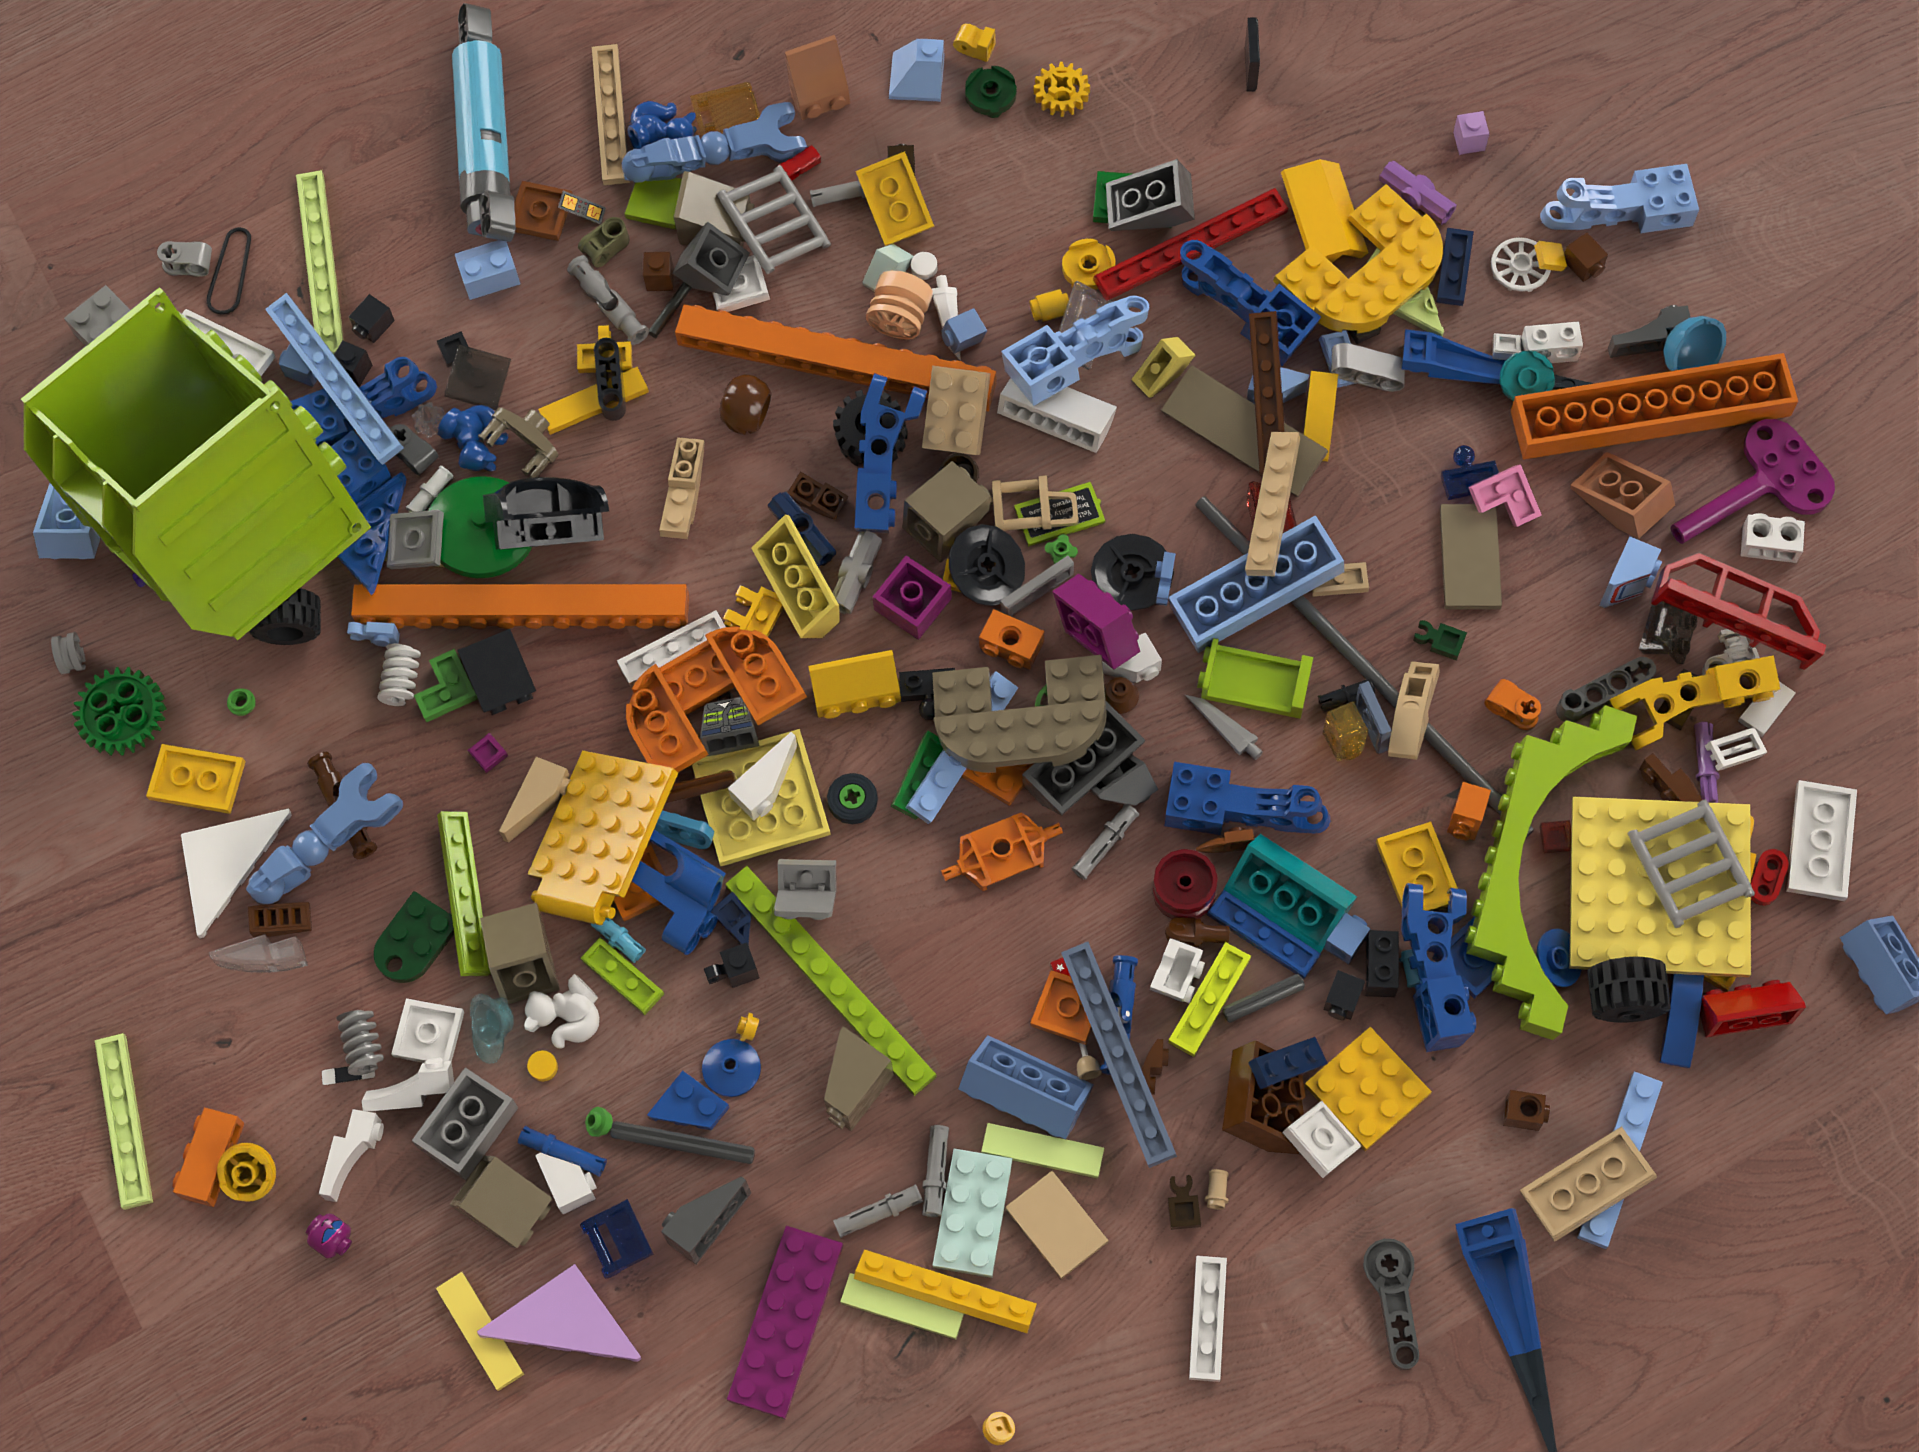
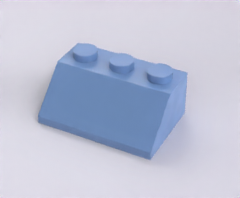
M1894 916L1867 920L1840 937L1844 944V952L1859 969V977L1869 986L1874 994L1876 1005L1885 1014L1899 1012L1919 1002V958Z

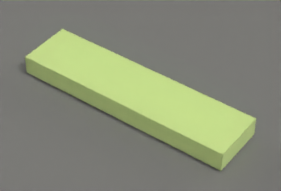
M988 1123L981 1153L1012 1158L1013 1161L1098 1179L1104 1147Z
M849 1274L840 1301L841 1304L951 1339H957L964 1317L963 1313L854 1279L855 1274Z

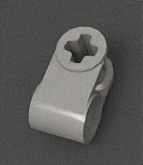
M167 241L158 247L157 255L160 261H162V267L167 274L204 277L209 274L212 253L210 245L203 242Z

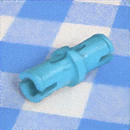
M605 918L603 925L591 923V926L609 941L608 944L612 948L616 947L633 963L636 960L638 961L645 953L646 948L636 942L628 934V930L625 927H620L613 920Z

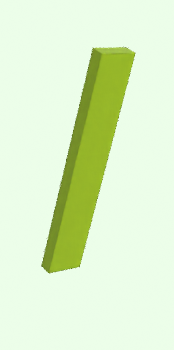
M441 811L437 818L460 976H488L491 972L480 920L483 917L468 813Z

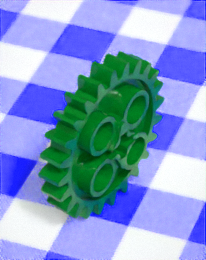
M116 667L114 675H111L106 669L102 679L94 675L96 683L92 685L86 682L85 686L88 691L78 692L83 700L74 702L75 707L79 711L73 712L72 715L78 720L74 723V726L80 731L78 733L83 740L86 739L85 742L90 748L95 746L99 753L105 749L110 756H112L115 749H117L121 756L124 755L125 748H129L132 753H135L136 744L145 748V738L155 739L151 733L152 730L161 731L157 721H164L166 719L160 713L167 709L165 704L161 702L165 697L159 692L160 687L157 683H153L149 675L144 677L141 670L136 671L134 674L130 667H127L124 674L119 667ZM134 691L130 697L124 698L127 692ZM107 700L103 707L97 708L100 702ZM142 715L138 721L132 722L135 716ZM115 724L111 731L105 732L108 726Z

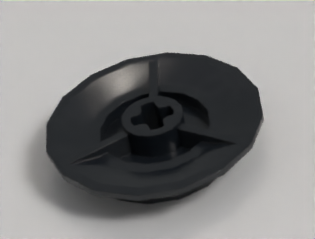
M981 524L967 528L956 537L949 551V570L954 584L965 597L977 604L988 606L1001 604L1000 601L1020 588L1025 579V561L1020 547L1010 534L996 526ZM983 562L984 565H988L989 570L981 567V563Z
M1137 534L1116 536L1104 543L1095 554L1091 567L1092 581L1104 593H1110L1120 605H1126L1130 611L1149 608L1156 604L1160 582V578H1155L1157 561L1163 562L1164 552L1167 551L1161 544L1147 536ZM1132 570L1134 574H1137V577L1132 578L1131 575H1128V571ZM1173 570V573H1172L1171 584H1172V580H1173V576H1174V570Z

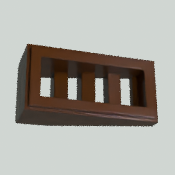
M309 902L248 906L249 932L254 939L312 931ZM300 911L301 924H296L295 912ZM284 913H288L289 925H284ZM271 915H276L277 925L272 926ZM259 917H264V926H260Z

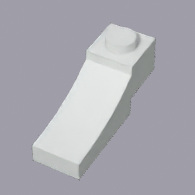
M441 1058L429 1059L422 1063L418 1073L409 1079L390 1087L366 1091L362 1099L363 1111L422 1107L426 1095L447 1093L454 1083L452 1061H443Z
M353 1109L346 1137H333L319 1190V1195L325 1200L337 1202L343 1183L353 1165L368 1148L375 1149L376 1141L381 1140L384 1125L376 1113Z

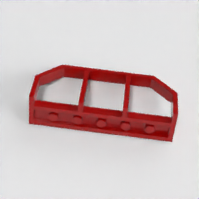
M1701 553L1668 564L1660 571L1651 601L1652 605L1656 606L1661 601L1703 618V627L1708 628L1712 623H1715L1749 638L1748 646L1752 648L1761 643L1801 660L1800 668L1803 670L1807 669L1824 655L1826 645L1818 642L1820 630L1802 597ZM1695 564L1716 573L1717 577L1711 594L1710 592L1700 591L1688 586L1682 580H1674L1672 578L1668 580L1669 574ZM1726 578L1763 594L1758 613H1751L1739 608L1735 603L1725 602L1720 599ZM1772 598L1792 606L1807 635H1802L1791 630L1786 625L1777 624L1766 619Z

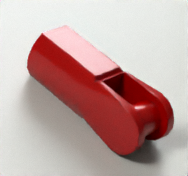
M811 145L779 165L782 166L791 181H793L799 175L821 163V156L815 147Z

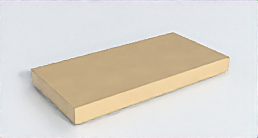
M1621 1126L1525 1186L1520 1192L1555 1242L1656 1179L1657 1176Z

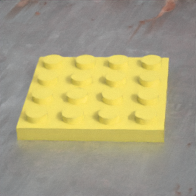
M800 729L790 731L796 737L797 748L777 798L773 803V807L765 816H759L753 821L731 799L728 788L700 795L708 824L714 830L713 842L720 866L831 835ZM790 732L759 740L758 747L706 756L692 764L695 778L731 770L737 780Z

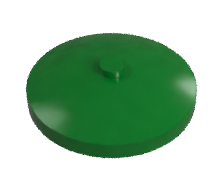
M487 476L470 477L451 484L434 499L428 511L440 510L444 513L440 563L445 568L469 578H491L514 569L528 556L532 547L496 550L493 522H485L483 495L495 493L509 482Z

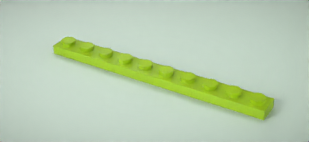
M748 866L725 883L726 888L730 892L733 891L749 910L751 916L862 1039L891 1060L894 1074L914 1096L937 1077L928 1064L795 918L784 919L774 915L776 897Z

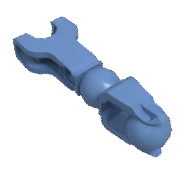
M362 763L341 780L337 801L310 825L312 830H306L298 834L293 841L292 848L288 845L278 847L259 870L254 872L246 888L252 899L261 904L275 903L280 900L283 894L288 893L310 878L312 870L309 866H316L322 863L328 856L329 848L335 851L337 847L343 845L363 827L375 828L385 826L402 810L403 801L399 796L392 793H387L375 801H368V790L377 780V772L372 764Z

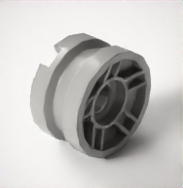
M76 632L68 633L63 638L55 636L51 639L54 661L61 675L70 673L72 669L80 671L86 668L85 664L82 665V662L86 661L83 647H80L79 642L81 640Z

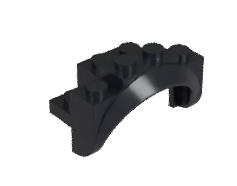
M535 477L512 481L495 493L483 495L485 522H493L496 550L604 540L601 513L609 512V505L606 493L600 485H591L566 478Z

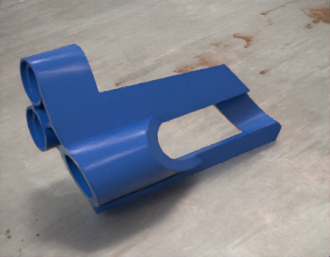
M653 830L649 841L676 857L678 862L676 872L670 876H664L640 861L632 882L674 912V915L663 931L662 940L683 954L689 955L697 946L700 937L707 938L717 924L718 917L711 913L719 896L726 873L658 831Z

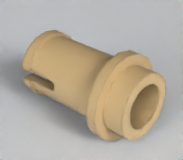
M1218 1169L1209 1171L1208 1195L1205 1196L1204 1200L1210 1209H1225V1204L1229 1201L1226 1198L1227 1177L1229 1174L1227 1171Z

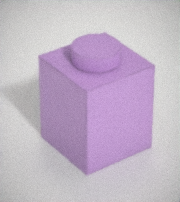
M1483 111L1457 115L1453 133L1459 155L1485 151L1489 131Z

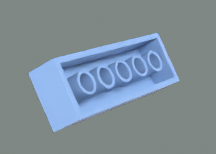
M1316 515L1282 534L1275 577L1247 576L1245 571L1247 553L1169 596L1172 611L1198 653L1205 650L1206 646H1211L1213 638L1219 639V641L1227 638L1344 572V560Z

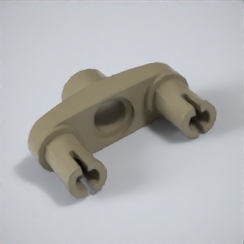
M499 407L493 413V419L482 433L478 435V438L484 442L492 434L486 441V445L492 447L505 429H510L534 448L536 454L521 470L527 476L535 468L529 478L538 477L549 463L552 464L559 456L555 447L543 435L550 423L533 409H530L526 416L521 418L511 411Z

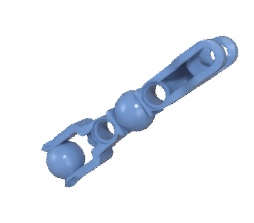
M783 102L767 106L757 120L726 128L723 130V134L718 131H710L704 134L701 139L699 135L678 139L664 138L641 149H633L627 152L621 165L624 178L628 181L669 180L682 174L684 171L690 172L700 167L703 168L705 167V162L710 165H719L725 162L727 158H729V161L765 155L774 161L785 162L808 147L803 137L786 136L780 132L779 128L791 123L796 113L792 103Z

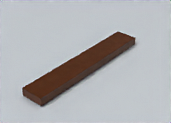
M1276 311L1249 314L1260 476H1263L1271 432H1285Z

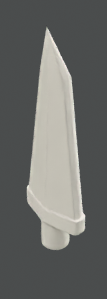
M940 275L936 277L938 288L932 289V297L943 328L948 319L958 315L957 289L955 287H948L947 277ZM960 352L955 353L956 357L961 361Z

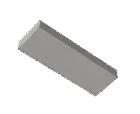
M1066 556L1000 601L1001 612L1012 617L1073 576V560Z

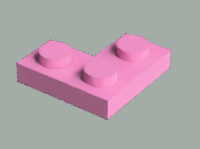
M1515 465L1468 487L1479 513L1504 503L1514 527L1542 516L1521 465Z

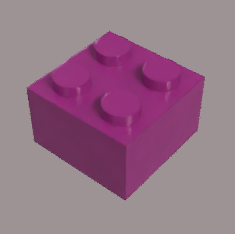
M905 556L872 598L876 612L919 640L950 602L952 594L950 584L908 556Z

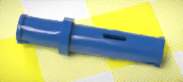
M527 1126L523 1127V1131H521L518 1138V1144L525 1145L543 1154L578 1165L581 1169L591 1172L598 1177L601 1176L607 1163L605 1158L557 1140L553 1134L547 1136Z

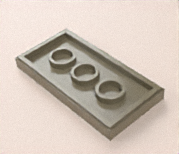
M1441 504L1440 527L1444 609H1501L1502 597L1496 507L1479 513L1475 504Z

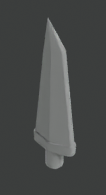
M1185 695L1238 755L1246 751L1255 760L1262 755L1263 751L1254 744L1258 740L1256 735L1250 733L1205 699Z

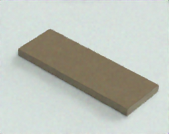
M1191 365L1161 411L1259 473L1255 404ZM1284 423L1285 432H1298ZM1300 432V444L1290 492L1296 497H1299L1328 453L1326 448Z

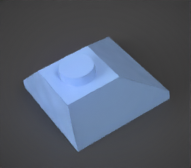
M916 39L893 52L889 99L941 102L945 59L944 40Z

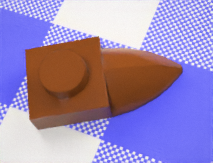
M1244 827L1231 828L1228 832H1224L1222 837L1201 844L1196 848V851L1221 853L1246 850L1248 844L1254 840L1253 829L1245 830Z

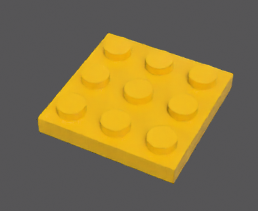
M1371 1027L1364 1031L1304 1085L1319 1102H1324L1362 1145L1361 1148L1365 1152L1432 1092Z

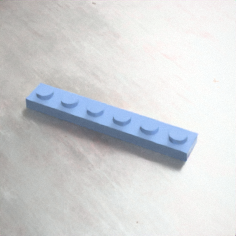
M996 671L990 677L992 711L1004 710L1018 689L1016 685ZM943 749L905 808L927 824L931 823L966 768L952 756L949 757Z
M1634 1071L1613 1131L1622 1126L1640 1151L1663 1082ZM1623 1200L1581 1225L1577 1238L1607 1249Z

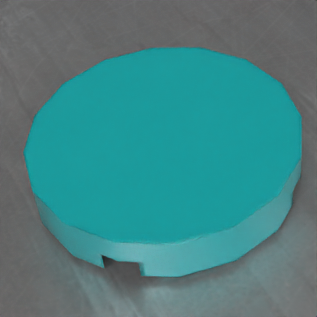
M1521 351L1513 354L1504 362L1500 371V385L1503 393L1509 400L1514 402L1515 396L1551 391L1555 385L1553 365L1546 356L1536 351Z

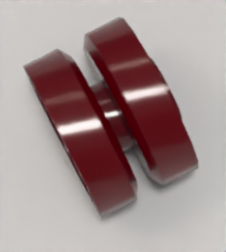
M1176 850L1163 857L1155 868L1152 890L1155 905L1161 913L1170 919L1178 917L1201 918L1208 913L1214 903L1218 877L1215 866L1207 856L1196 850Z

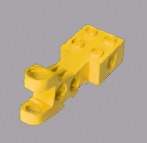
M1774 655L1715 666L1714 668H1708L1705 671L1706 675L1692 677L1691 672L1679 674V676H1676L1677 680L1663 683L1662 677L1650 679L1611 698L1610 702L1613 708L1623 710L1641 700L1644 703L1654 726L1632 736L1631 743L1636 751L1663 737L1664 722L1687 709L1721 703L1724 704V708H1729L1745 703L1744 699L1752 698L1753 703L1773 698L1774 693L1780 690ZM1740 677H1745L1750 681V689H1745L1740 685ZM1689 686L1694 690L1695 697L1692 701H1686L1681 698L1680 690L1682 687ZM1656 699L1667 701L1669 705L1667 713L1660 714L1655 710L1654 702Z

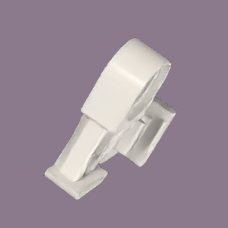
M1728 629L1721 630L1718 638L1720 643L1724 642L1727 650H1724V654L1710 657L1702 669V675H1706L1705 671L1712 664L1724 665L1760 658L1757 649L1748 646L1749 643L1745 636Z

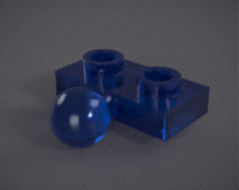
M1467 445L1457 447L1453 453V460L1460 468L1441 472V480L1447 500L1471 496L1468 487L1498 474L1499 471L1495 460L1472 465L1475 460L1474 450Z

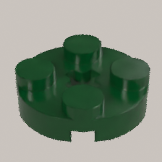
M991 66V69L984 70L983 67L978 68L966 80V102L974 111L980 114L988 115L990 118H997L1001 113L1009 110L1016 101L1017 86L1015 79L1003 67ZM993 87L996 88V93H994V94H987V93H986V90H985L986 88H988V89H992Z

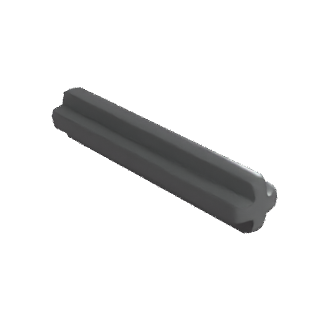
M1295 974L1224 1006L1222 1010L1223 1015L1228 1022H1233L1303 990L1305 987L1304 981L1299 974Z

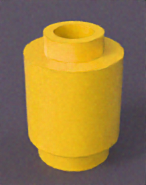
M1060 289L1037 295L1035 299L1029 300L1035 321L1041 320L1044 322L1067 315V309L1071 308L1067 293L1062 294Z

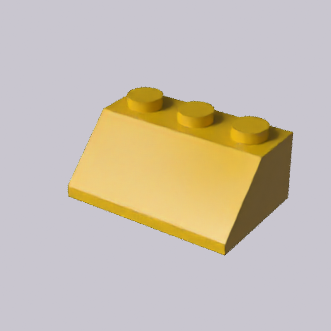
M892 650L808 666L818 718L831 719L838 717L841 713L851 711L853 713H862L867 711L868 708L877 706L888 708L901 702Z

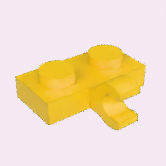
M609 325L598 326V340L611 338ZM631 341L616 342L622 358L623 371H628L632 369ZM596 343L577 344L578 373H596L594 346ZM610 350L605 351L602 357H610L614 352Z

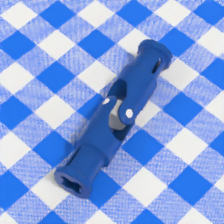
M1116 955L1113 956V964L1115 966L1113 980L1110 981L1109 993L1130 1041L1136 983L1133 980L1135 967L1138 966V959L1132 956ZM1104 1059V1065H1101V1072L1111 1075Z

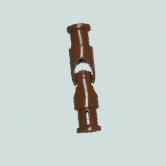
M321 752L311 757L307 764L309 768L314 770L318 778L317 784L330 807L337 801L334 796L339 797V786L343 777L340 772L335 770L331 762V754L329 752ZM363 827L349 839L354 850L352 854L357 860L368 857L378 848L376 843L371 841L366 831L368 827Z

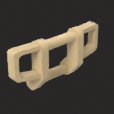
M1047 475L1039 476V479L1002 483L1001 480L992 481L993 497H991L990 505L994 504L995 526L1003 531L1043 527V530L1052 529V527L1075 526L1079 523L1076 495L1072 492L1049 491ZM1039 490L1042 516L1004 520L1002 493ZM1049 499L1070 500L1073 510L1072 518L1051 520Z

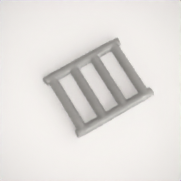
M781 165L774 168L773 173L727 193L725 190L717 193L721 204L766 274L772 273L775 270L774 267L820 246L825 249L831 245L825 232ZM777 182H780L785 189L786 195L740 214L733 203L735 200ZM792 203L799 211L801 216L754 236L747 223ZM805 225H808L815 236L768 258L761 247L762 244Z
M1706 799L1700 801L1697 804L1698 807L1640 832L1635 829L1627 833L1675 928L1685 924L1684 920L1744 895L1745 898L1755 895L1751 883ZM1704 818L1711 833L1658 856L1651 857L1644 842ZM1717 844L1724 859L1665 884L1658 870L1659 867ZM1730 869L1737 883L1736 886L1678 910L1671 894Z

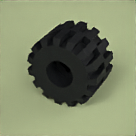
M862 390L855 392L856 398L853 400L849 396L843 400L844 408L838 406L835 412L837 419L833 420V428L838 445L845 458L849 457L851 463L856 466L860 462L864 466V454L859 452L860 440H865L866 426H861L860 423L861 410L866 395L863 394ZM883 392L880 404L901 411L896 400L892 402L891 396ZM886 414L880 419L881 426L887 429L892 428L896 423L895 417L890 414ZM905 421L893 449L892 463L898 459L897 451L903 452L906 446L904 439H907L908 431ZM878 440L872 444L871 450L876 455H882L887 450V445L885 442Z
M1621 957L1598 963L1587 971L1592 1016L1598 1020L1616 1023L1639 1022L1661 1016L1671 1009L1666 965L1661 960L1648 957Z

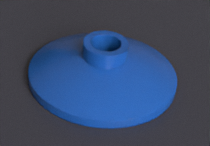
M1551 929L1545 932L1538 942L1536 952L1543 972L1554 986L1567 987L1574 984L1579 978L1582 969H1569L1570 934L1562 929Z
M727 1039L716 1043L708 1050L702 1064L703 1077L708 1087L715 1093L726 1097H736L747 1093L757 1083L761 1072L760 1059L755 1049L748 1043L738 1039ZM728 1061L736 1063L735 1067L730 1070L725 1068V1064Z

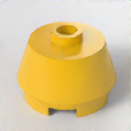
M253 1143L233 1145L223 1153L218 1162L217 1177L220 1183L219 1186L227 1196L234 1200L245 1202L258 1200L264 1197L274 1185L276 1179L275 1163L271 1155L259 1145Z

